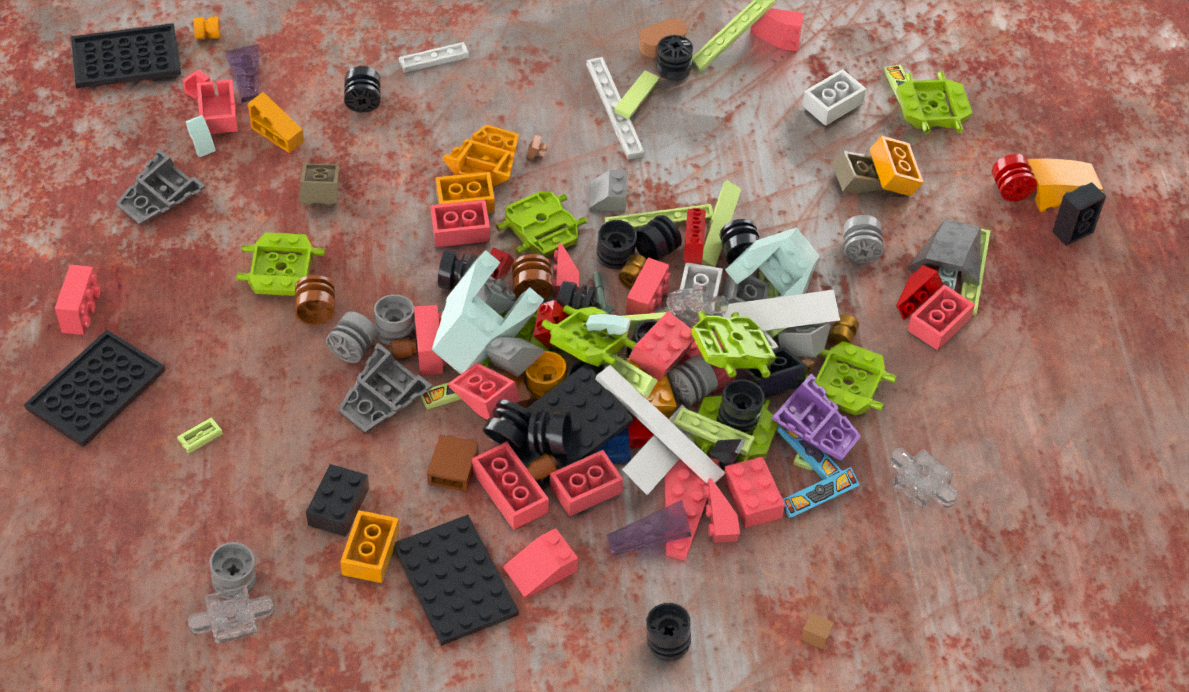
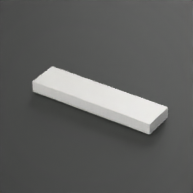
M464 42L402 56L399 57V62L404 73L469 58V52Z

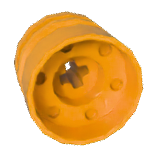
M545 351L526 369L528 388L534 400L537 401L567 378L566 363L561 355Z

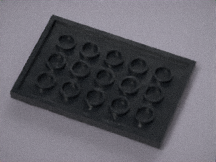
M174 23L71 36L76 89L181 75Z
M106 330L24 404V407L27 411L84 447L165 371V366Z
M587 363L526 408L531 414L533 411L549 412L550 417H552L554 412H569L571 415L572 442L569 453L553 454L550 448L548 453H546L548 456L552 454L558 465L555 466L557 470L590 456L634 422L633 418L615 396L595 379L597 375ZM521 431L526 438L520 449L513 451L524 466L528 468L530 463L545 453H541V451L540 453H532L529 447L528 432ZM550 475L543 480L539 479L536 481L542 490L550 486Z
M469 515L395 542L394 552L441 646L519 615V610Z

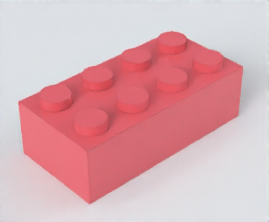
M508 442L472 458L473 474L513 530L549 513L548 497Z

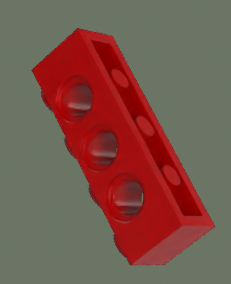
M692 208L687 211L683 262L702 264L706 210Z

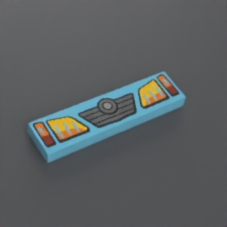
M782 425L778 427V433L823 480L842 471L826 453L805 442Z
M852 468L843 470L784 498V509L788 518L794 517L859 486Z

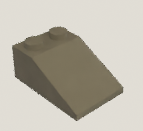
M843 150L831 164L842 191L858 194L883 189L872 156Z
M303 163L300 181V203H305L306 205L323 203L327 206L337 204L339 164Z

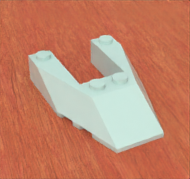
M797 228L756 240L725 270L738 284L759 268L780 293L778 297L805 294L820 255Z
M486 250L474 261L448 295L446 306L441 316L442 320L432 347L433 352L460 374L474 364H480L489 358L485 349L493 340L498 337L514 338L544 300L529 287L519 296L503 318L476 296L500 264Z

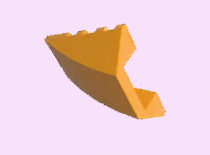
M486 124L475 132L471 139L464 140L463 145L452 149L451 154H445L443 161L455 175L490 172L492 187L494 188L510 178L519 134Z
M1027 159L1037 181L1035 202L1040 213L1050 207H1059L1064 194L1072 192L1082 185L1093 182L1103 191L1094 168L1090 163L1064 159Z

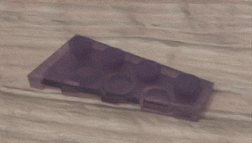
M259 44L225 51L241 102L253 100L259 95Z
M680 500L607 534L611 555L613 556L691 537L692 535L683 501Z

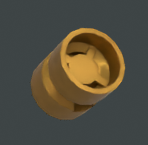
M631 255L618 275L619 282L624 287L632 289L647 259L640 255Z
M848 314L839 315L840 320L834 321L833 328L828 335V342L831 346L834 347L842 341L850 344L853 343L854 336L859 328V322L856 318Z

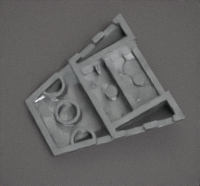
M159 148L155 152L156 156L153 160H149L146 164V169L143 173H139L135 178L136 182L133 186H129L116 203L117 207L139 225L158 217L206 188L197 178L193 176L190 179L175 167L171 158Z
M945 219L907 266V269L917 271L922 265L927 267L928 264L962 271V282L979 285L981 227Z
M379 343L376 344L374 353L371 357L369 356L364 370L356 378L357 382L353 388H350L338 409L341 414L365 433H368L433 388L420 375L416 377L397 362L393 355Z

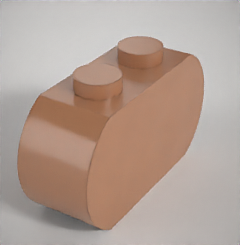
M670 18L641 29L639 34L640 52L647 57L656 58L658 43L662 38L669 35L687 37L686 24L679 19Z

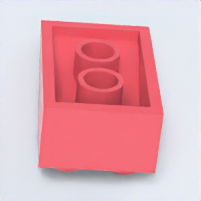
M770 8L751 26L750 33L780 49L798 52L804 13Z
M479 363L474 364L448 383L449 387L479 416L487 420L489 417L496 418L492 411L494 408H497L496 404L499 399L509 400L513 403L520 401L517 387L513 380Z
M555 528L535 539L505 564L503 570L522 597L526 599L577 572L578 557Z

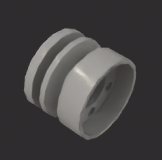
M858 215L845 222L843 238L846 257L852 262L862 264L879 259L884 250L880 221L870 215Z
M392 294L384 296L376 302L374 307V325L379 341L390 345V341L404 338L412 339L415 332V313L411 300L402 295Z
M349 311L342 316L337 326L329 333L326 338V344L333 354L348 363H357L366 353L367 348L375 341L378 333L374 324L369 319L357 312Z
M697 355L667 373L673 396L680 404L686 407H690L702 399V397H706L714 392L718 387L714 370L709 363L705 362L704 358Z
M228 542L220 545L213 551L210 557V571L215 591L221 596L228 598H239L250 592L256 582L255 559L251 549L238 542Z

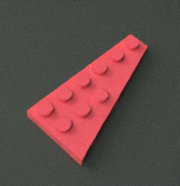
M710 458L719 467L721 466L718 464L720 460ZM681 459L665 475L666 555L686 561L708 498L704 497V486H707V483Z

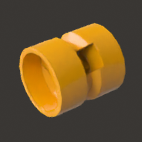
M194 17L195 39H206V37L220 39L219 17H209L208 19Z

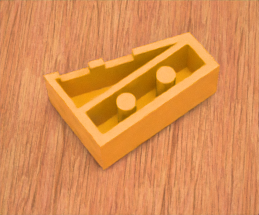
M264 92L248 103L251 128L288 153L304 142L303 129Z

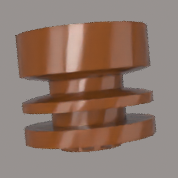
M526 254L513 262V288L517 299L529 287L544 299L543 301L552 295L551 264L546 257L538 254Z
M308 275L297 281L295 285V315L299 321L310 325H321L333 319L335 315V286L331 279L321 275Z

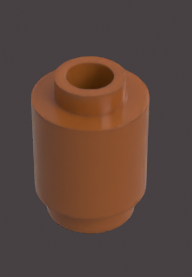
M404 338L390 341V345L387 346L388 351L395 360L412 357L413 354H417L414 339Z
M545 453L530 463L527 470L535 481L543 480L550 473L557 470L555 466L558 463L552 454L548 456Z

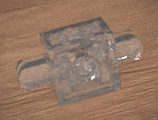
M706 285L669 292L666 301L667 306L657 308L655 313L669 311L692 329L700 321L698 317L699 312L705 311L707 316L724 315L728 310L729 302L724 296L710 298Z
M897 448L892 452L890 464L898 469L894 486L923 509L934 500L938 501L945 508L954 506L958 492L950 486L953 477L952 471L924 449L914 457L903 448Z
M247 585L207 594L204 597L208 611L190 615L188 625L191 633L194 635L213 631L215 644L257 634L255 620L273 615V601L269 596L250 600Z

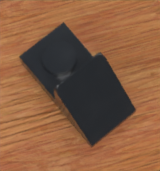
M730 439L718 440L711 454L720 459L718 464L721 465L720 468L725 471V466L733 464L745 440Z

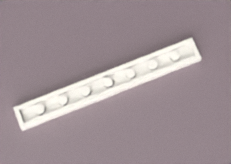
M603 57L586 60V65L627 160L644 157L645 152L631 120L614 112L621 97Z
M611 365L596 376L595 379L604 388L609 390L624 407L703 481L707 483L708 478H712L717 483L724 476L725 472Z

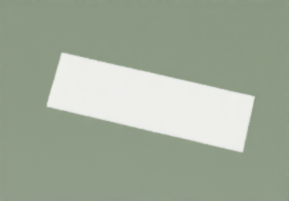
M834 290L721 305L724 318H732L731 314L738 312L740 316H748L762 331L840 320Z
M683 405L668 419L673 424L681 407L685 408ZM678 428L693 443L695 442L694 438L691 436L689 432ZM654 435L622 470L648 495L680 458Z

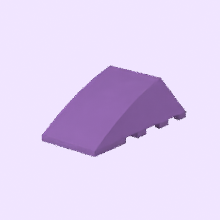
M811 373L771 419L805 442L841 461L860 439L861 435L846 416H841L837 410L839 407L835 402H830L825 395L827 392L822 386L819 387L814 380L816 378Z

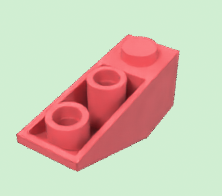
M559 243L558 250L554 251V261H557V264H554L553 276H557L556 279H553V290H556V298H558L563 281L576 283L577 292H579V271L562 243Z
M708 478L707 486H704V497L708 498L709 505H706V515L711 519V524H708L709 536H713V543L738 541L740 536L738 515L712 478Z

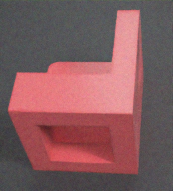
M198 69L183 79L185 93L195 100H198L197 83L210 82V77Z

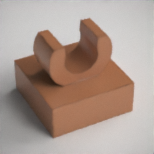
M534 135L529 144L526 158L533 160L535 155L543 158L548 145L540 143L541 136Z

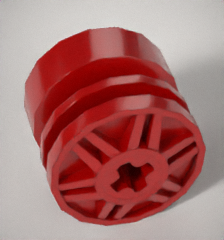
M1010 154L1002 157L993 165L991 172L1004 200L1011 202L1020 201L1030 196L1036 190L1037 181L1025 156Z

